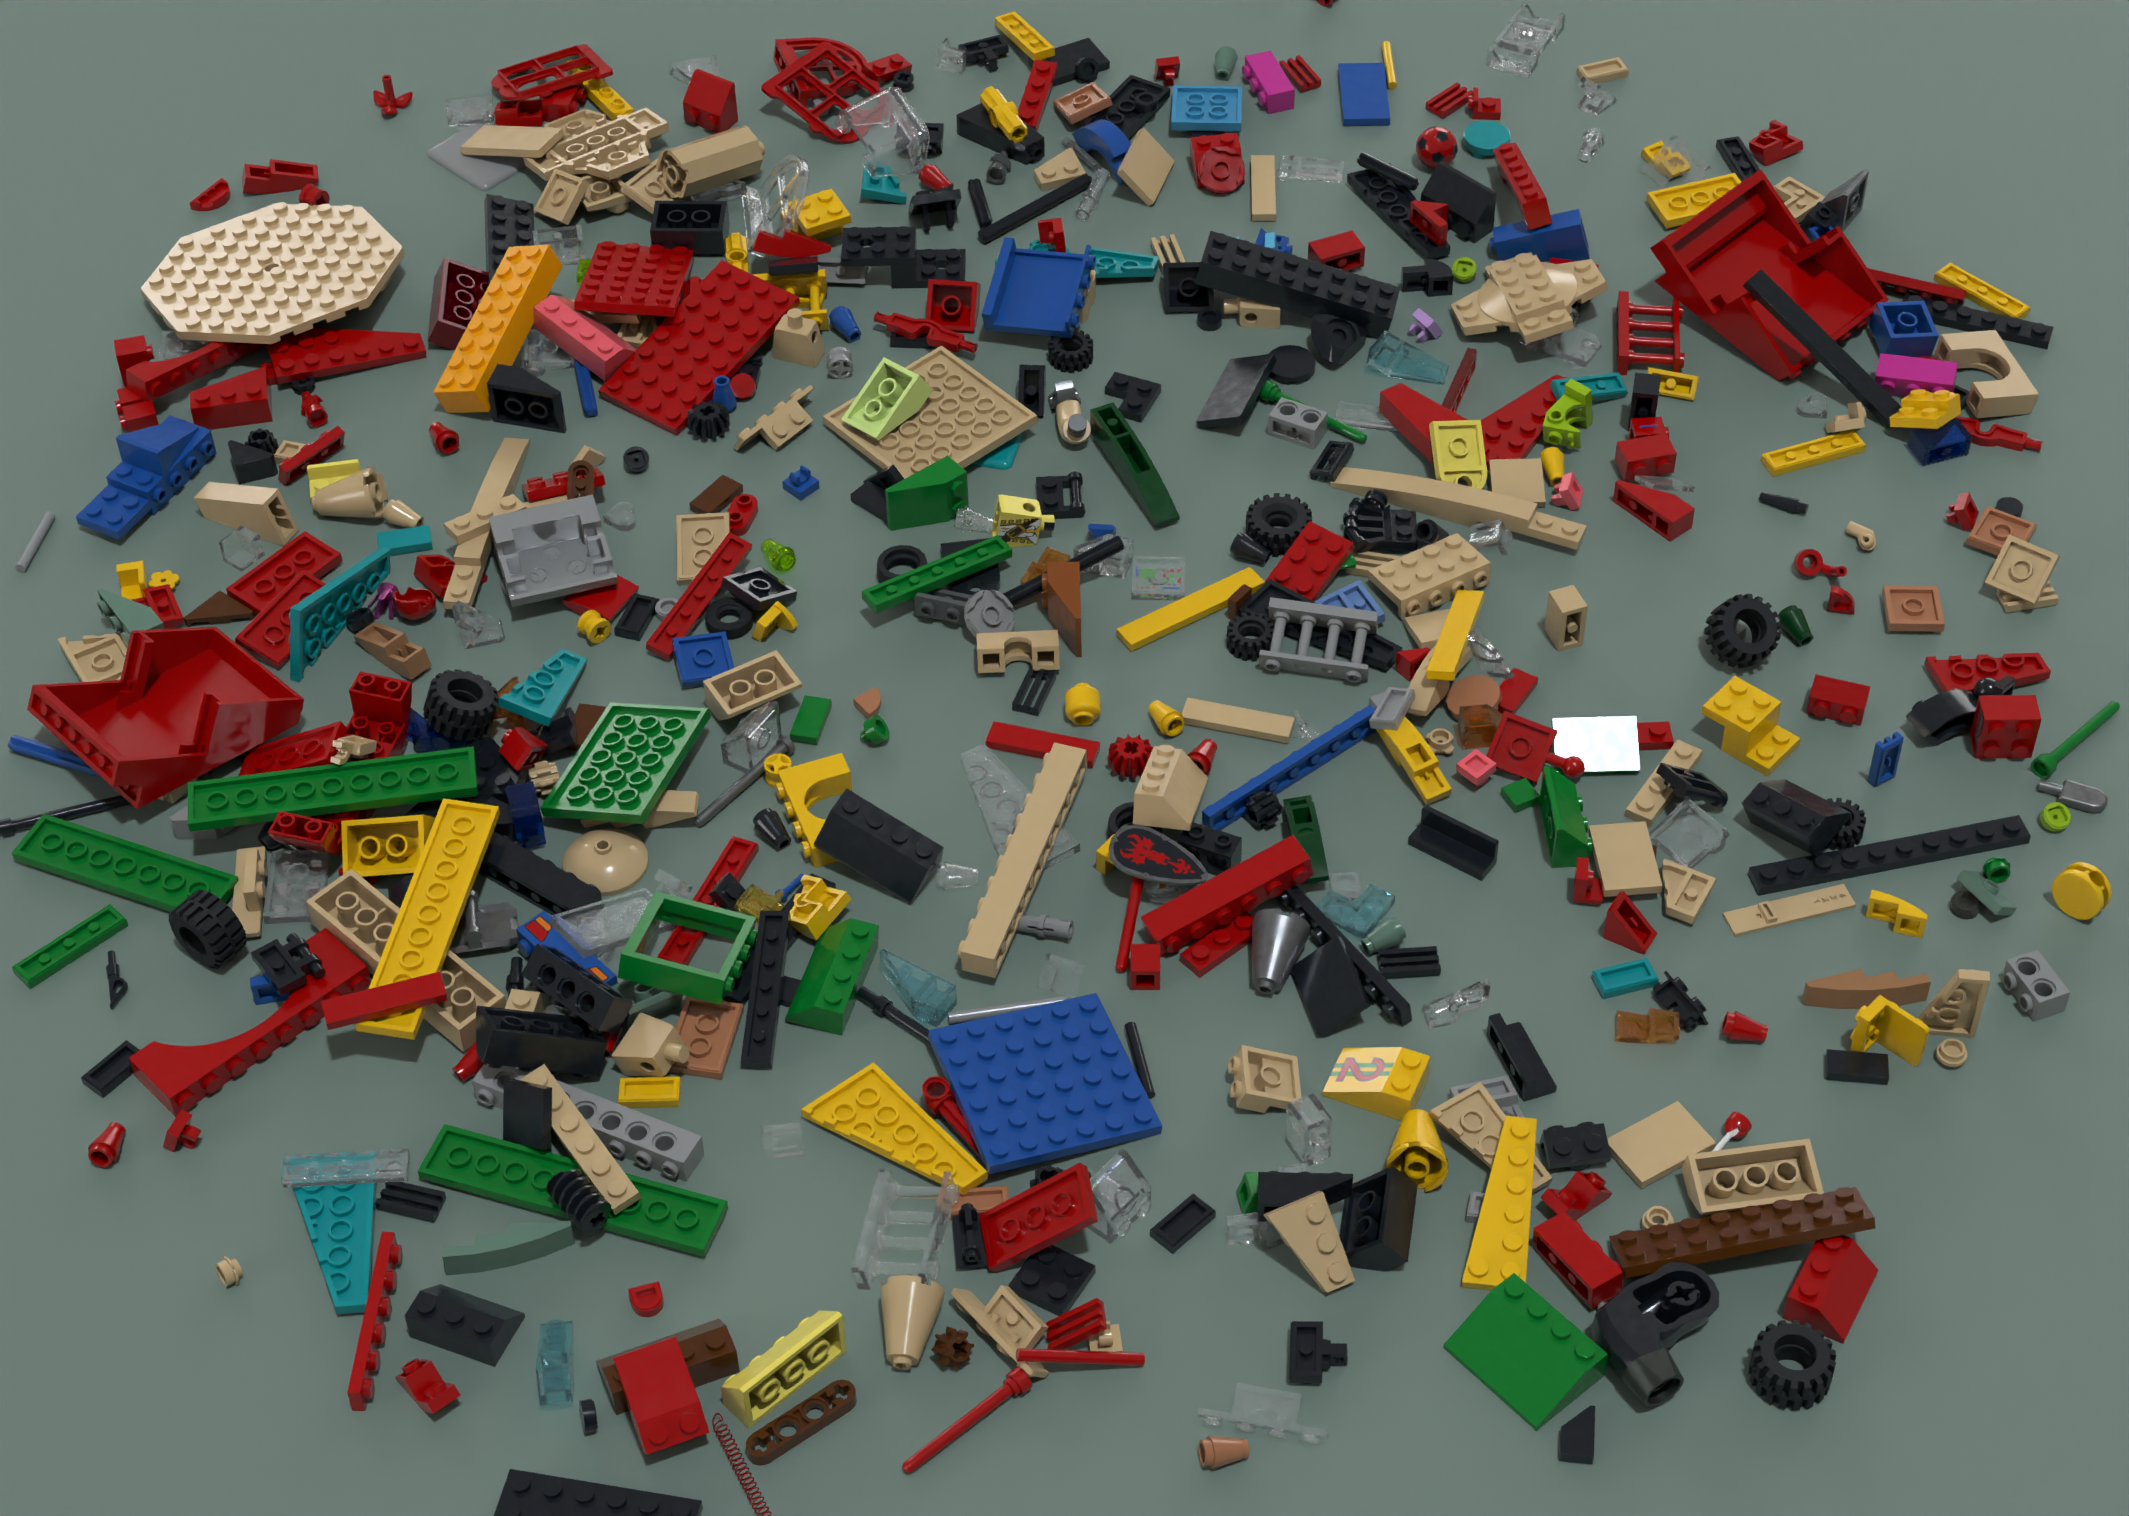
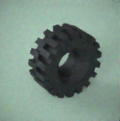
M1274 493V497L1270 498L1267 494L1263 496V500L1257 498L1254 500V505L1250 504L1248 507L1246 533L1273 553V557H1278V554L1285 555L1308 522H1312V511L1308 509L1306 502L1300 504L1301 499L1298 497L1291 499L1290 494L1280 497V493ZM1273 526H1284L1285 528H1274Z

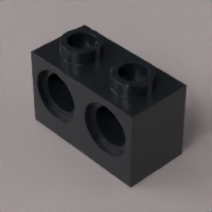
M1193 822L1190 831L1183 830L1178 839V844L1192 853L1209 874L1217 876L1241 862V837Z

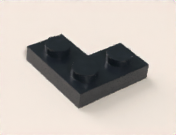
M1114 372L1105 386V395L1123 399L1118 408L1123 417L1142 423L1161 393V384Z

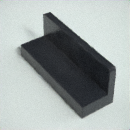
M1428 805L1422 808L1421 823L1408 837V845L1480 881L1486 877L1497 863L1499 845L1497 839Z
M1500 1013L1490 1015L1488 1018L1487 1036L1523 1101L1555 1093L1557 1086L1522 1024L1516 1022L1506 1025Z

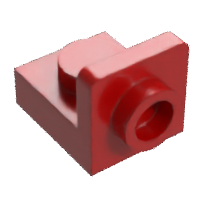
M1473 87V96H1468V110H1472V119L1500 120L1501 98H1478V87Z
M1062 218L1039 220L1040 243H1050L1051 246L1055 245L1056 252L1066 253Z
M1577 857L1573 902L1602 904L1603 891L1600 879L1593 878L1594 871L1588 870L1589 858Z

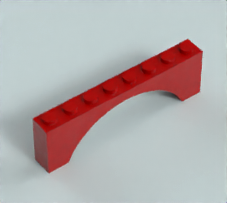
M324 928L306 940V942L309 944L310 952L316 954L321 959L325 974L320 978H316L312 973H305L307 983L294 989L285 1003L272 1016L247 1032L216 1043L197 1046H175L153 1041L129 1057L134 1076L177 1117L181 1109L189 1110L200 1100L216 1092L221 1086L236 1076L241 1075L246 1069L265 1059L270 1053L285 1043L290 1042L295 1036L314 1026L319 1020L324 1018L322 1000L366 990L371 984L367 965L331 932Z

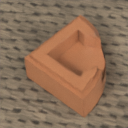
M877 687L853 699L854 706L867 719L878 714L881 705V695Z

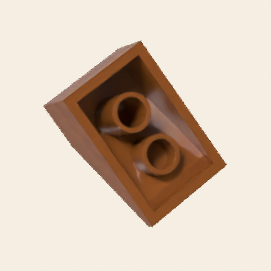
M1047 562V573H1042V590H1048V593H1042L1043 609H1048V620L1058 630L1059 635L1074 655L1082 657L1079 562Z

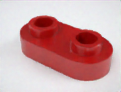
M741 494L731 502L727 512H729L730 532L732 534L742 536L750 529L759 511L756 497L750 494Z

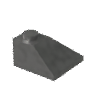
M1864 169L1829 192L1820 201L1838 215L1837 219L1831 224L1833 229L1839 226L1844 232L1862 210L1869 175L1868 170Z

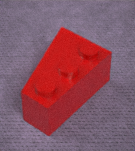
M266 366L190 392V410L194 424L205 427L208 430L273 422L271 386Z

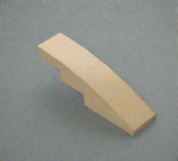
M665 790L642 825L645 829L695 817L697 815L699 794L695 791ZM580 819L585 828L608 823V821ZM611 822L616 829L634 824Z

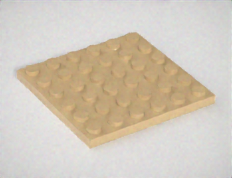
M943 346L936 348L904 367L918 374L933 391L918 412L879 441L841 420L856 397L823 416L824 424L882 469L894 464L904 479L947 455L962 468H965L1038 423L1035 413Z

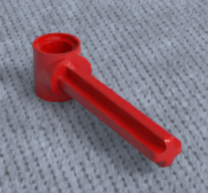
M940 1076L929 1077L922 1085L924 1110L930 1115L942 1116L982 1160L959 1107L955 1104L956 1100L950 1091L948 1081Z

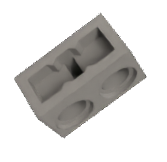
M1281 397L1268 415V435L1314 450L1327 432L1328 412Z
M2038 950L2006 961L2002 975L2003 984L2007 990L2012 992L2018 1000L2021 1009L2027 1012L2034 1022L2065 1011L2070 991Z

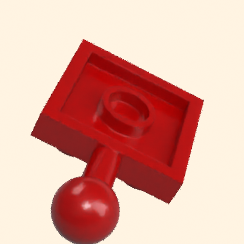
M1504 711L1486 755L1497 763L1496 769L1522 779L1526 778L1528 781L1536 784L1545 763L1561 768L1569 778H1578L1585 770V764L1581 758L1577 756L1564 758L1550 752L1558 733L1557 730Z

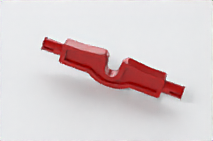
M876 312L874 315V322L887 326L888 331L911 340H916L923 333H928L926 342L929 346H943L947 350L956 353L960 349L973 354L977 351V343L965 340L964 334L945 329L933 320L914 319L898 313H893L889 316Z
M1960 416L1955 417L1940 428L1942 433L1962 437L1973 444L1985 447L2000 446L2020 452L2025 447L2040 452L2043 441L2027 438L2028 433L1998 424L1991 426L1988 432H1982L1979 420Z

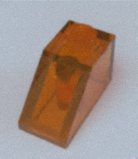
M1488 704L1461 706L1459 709L1458 733L1462 749L1490 747L1503 714Z

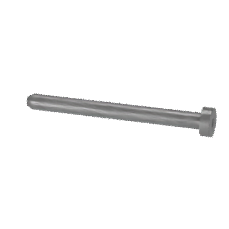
M781 736L776 741L777 746L695 817V825L700 827L706 824L765 772L764 761L767 757L779 753L790 755L794 752L795 745L787 736Z

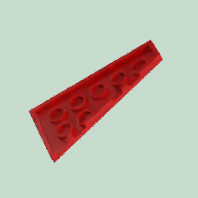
M313 328L297 335L290 332L280 336L281 341L266 344L278 384L292 382L291 380H305L306 377L310 376L316 378L427 358L420 333Z
M1554 375L1481 420L1488 471L1489 460L1525 459L1543 436V423L1546 412L1557 402L1550 384L1552 380L1566 379V377Z

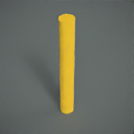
M1389 41L1382 42V52L1389 89H1395L1397 81L1391 44Z

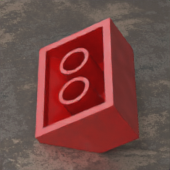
M1840 1235L1816 1240L1787 1297L1783 1319L1790 1322L1792 1320H1799L1801 1325H1805L1807 1322L1813 1325V1330L1817 1331L1820 1329L1825 1333V1337L1844 1344L1878 1274V1269L1852 1238Z

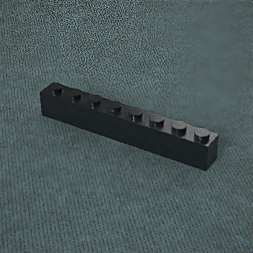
M442 800L419 802L405 816L427 815L436 818ZM493 831L478 871L479 874L580 932L604 910L601 892L596 886L581 881L573 873L558 868L552 861L544 860L535 855L529 848H523L514 843L508 836L500 835Z

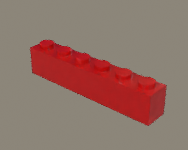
M1291 835L1141 916L1145 933L1153 944H1160L1161 957L1176 952L1183 945L1194 939L1202 938L1207 932L1218 926L1225 925L1242 913L1255 909L1259 904L1279 896L1290 887L1305 882L1314 875L1311 860L1294 835Z

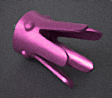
M388 582L380 584L377 589V595L368 605V608H371L378 600L374 612L375 619L380 618L385 606L388 604L389 619L393 620L396 608L392 596L394 591H399L394 584Z

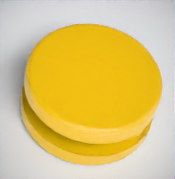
M2076 862L2070 864L2052 883V895L2056 904L2064 913L2075 919L2088 920L2095 917L2111 900L2112 890L2107 877L2098 868L2088 863Z

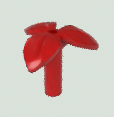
M383 75L382 82L385 93L374 90L373 98L379 107H383L381 114H396L398 112L396 107H406L411 101L413 93L408 92L395 98L391 76Z

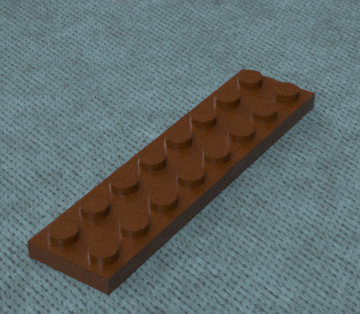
M1841 1187L1836 1191L1823 1194L1811 1193L1802 1200L1789 1201L1782 1199L1768 1206H1747L1742 1210L1717 1212L1712 1216L1697 1219L1686 1218L1681 1222L1668 1224L1667 1226L1656 1224L1647 1229L1637 1231L1626 1230L1617 1235L1609 1236L1611 1249L1623 1270L1624 1277L1630 1278L1655 1273L1661 1266L1670 1262H1687L1695 1265L1875 1229L1876 1226L1875 1217L1857 1188Z

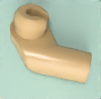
M1853 521L1849 522L1845 532L1858 539L1861 549L1865 551L1874 549L1877 544L1874 531Z

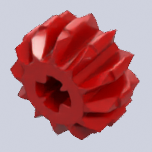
M1127 734L1125 739L1117 737L1115 743L1110 744L1109 755L1107 756V762L1109 767L1112 768L1113 775H1121L1123 780L1127 777H1132L1135 781L1137 776H1142L1153 747H1151L1149 739L1142 740L1140 735L1132 738Z

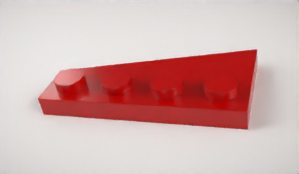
M2039 653L2003 654L2002 658H1993L1985 654L1977 655L1976 659H1962L1961 655L1949 656L1948 660H1937L1936 656L1926 657L1924 663L1942 692L1958 688L1971 691L1974 694L1976 682L1984 677H1992L1999 681L2008 675L2016 678V687L2047 680L2051 674V670Z

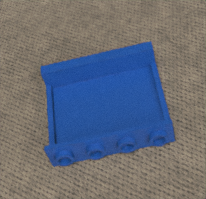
M1004 237L982 311L985 330L1072 338L1074 329L1079 326V311L1085 305V290H1088L1090 287V272L1096 266V256L1092 255L1091 245L1086 246L1084 254L1016 248L1014 238Z

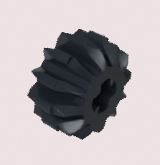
M701 400L700 405L693 404L692 409L688 411V429L691 434H694L695 439L703 437L704 441H706L708 438L716 440L717 436L724 437L725 432L729 430L730 426L729 412L726 407H723L722 402L714 403L713 400L705 403Z

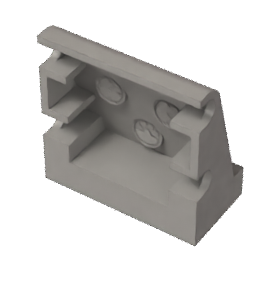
M593 494L489 517L495 555L512 607L618 584L617 574L614 573L612 557L605 534L602 532L601 520Z

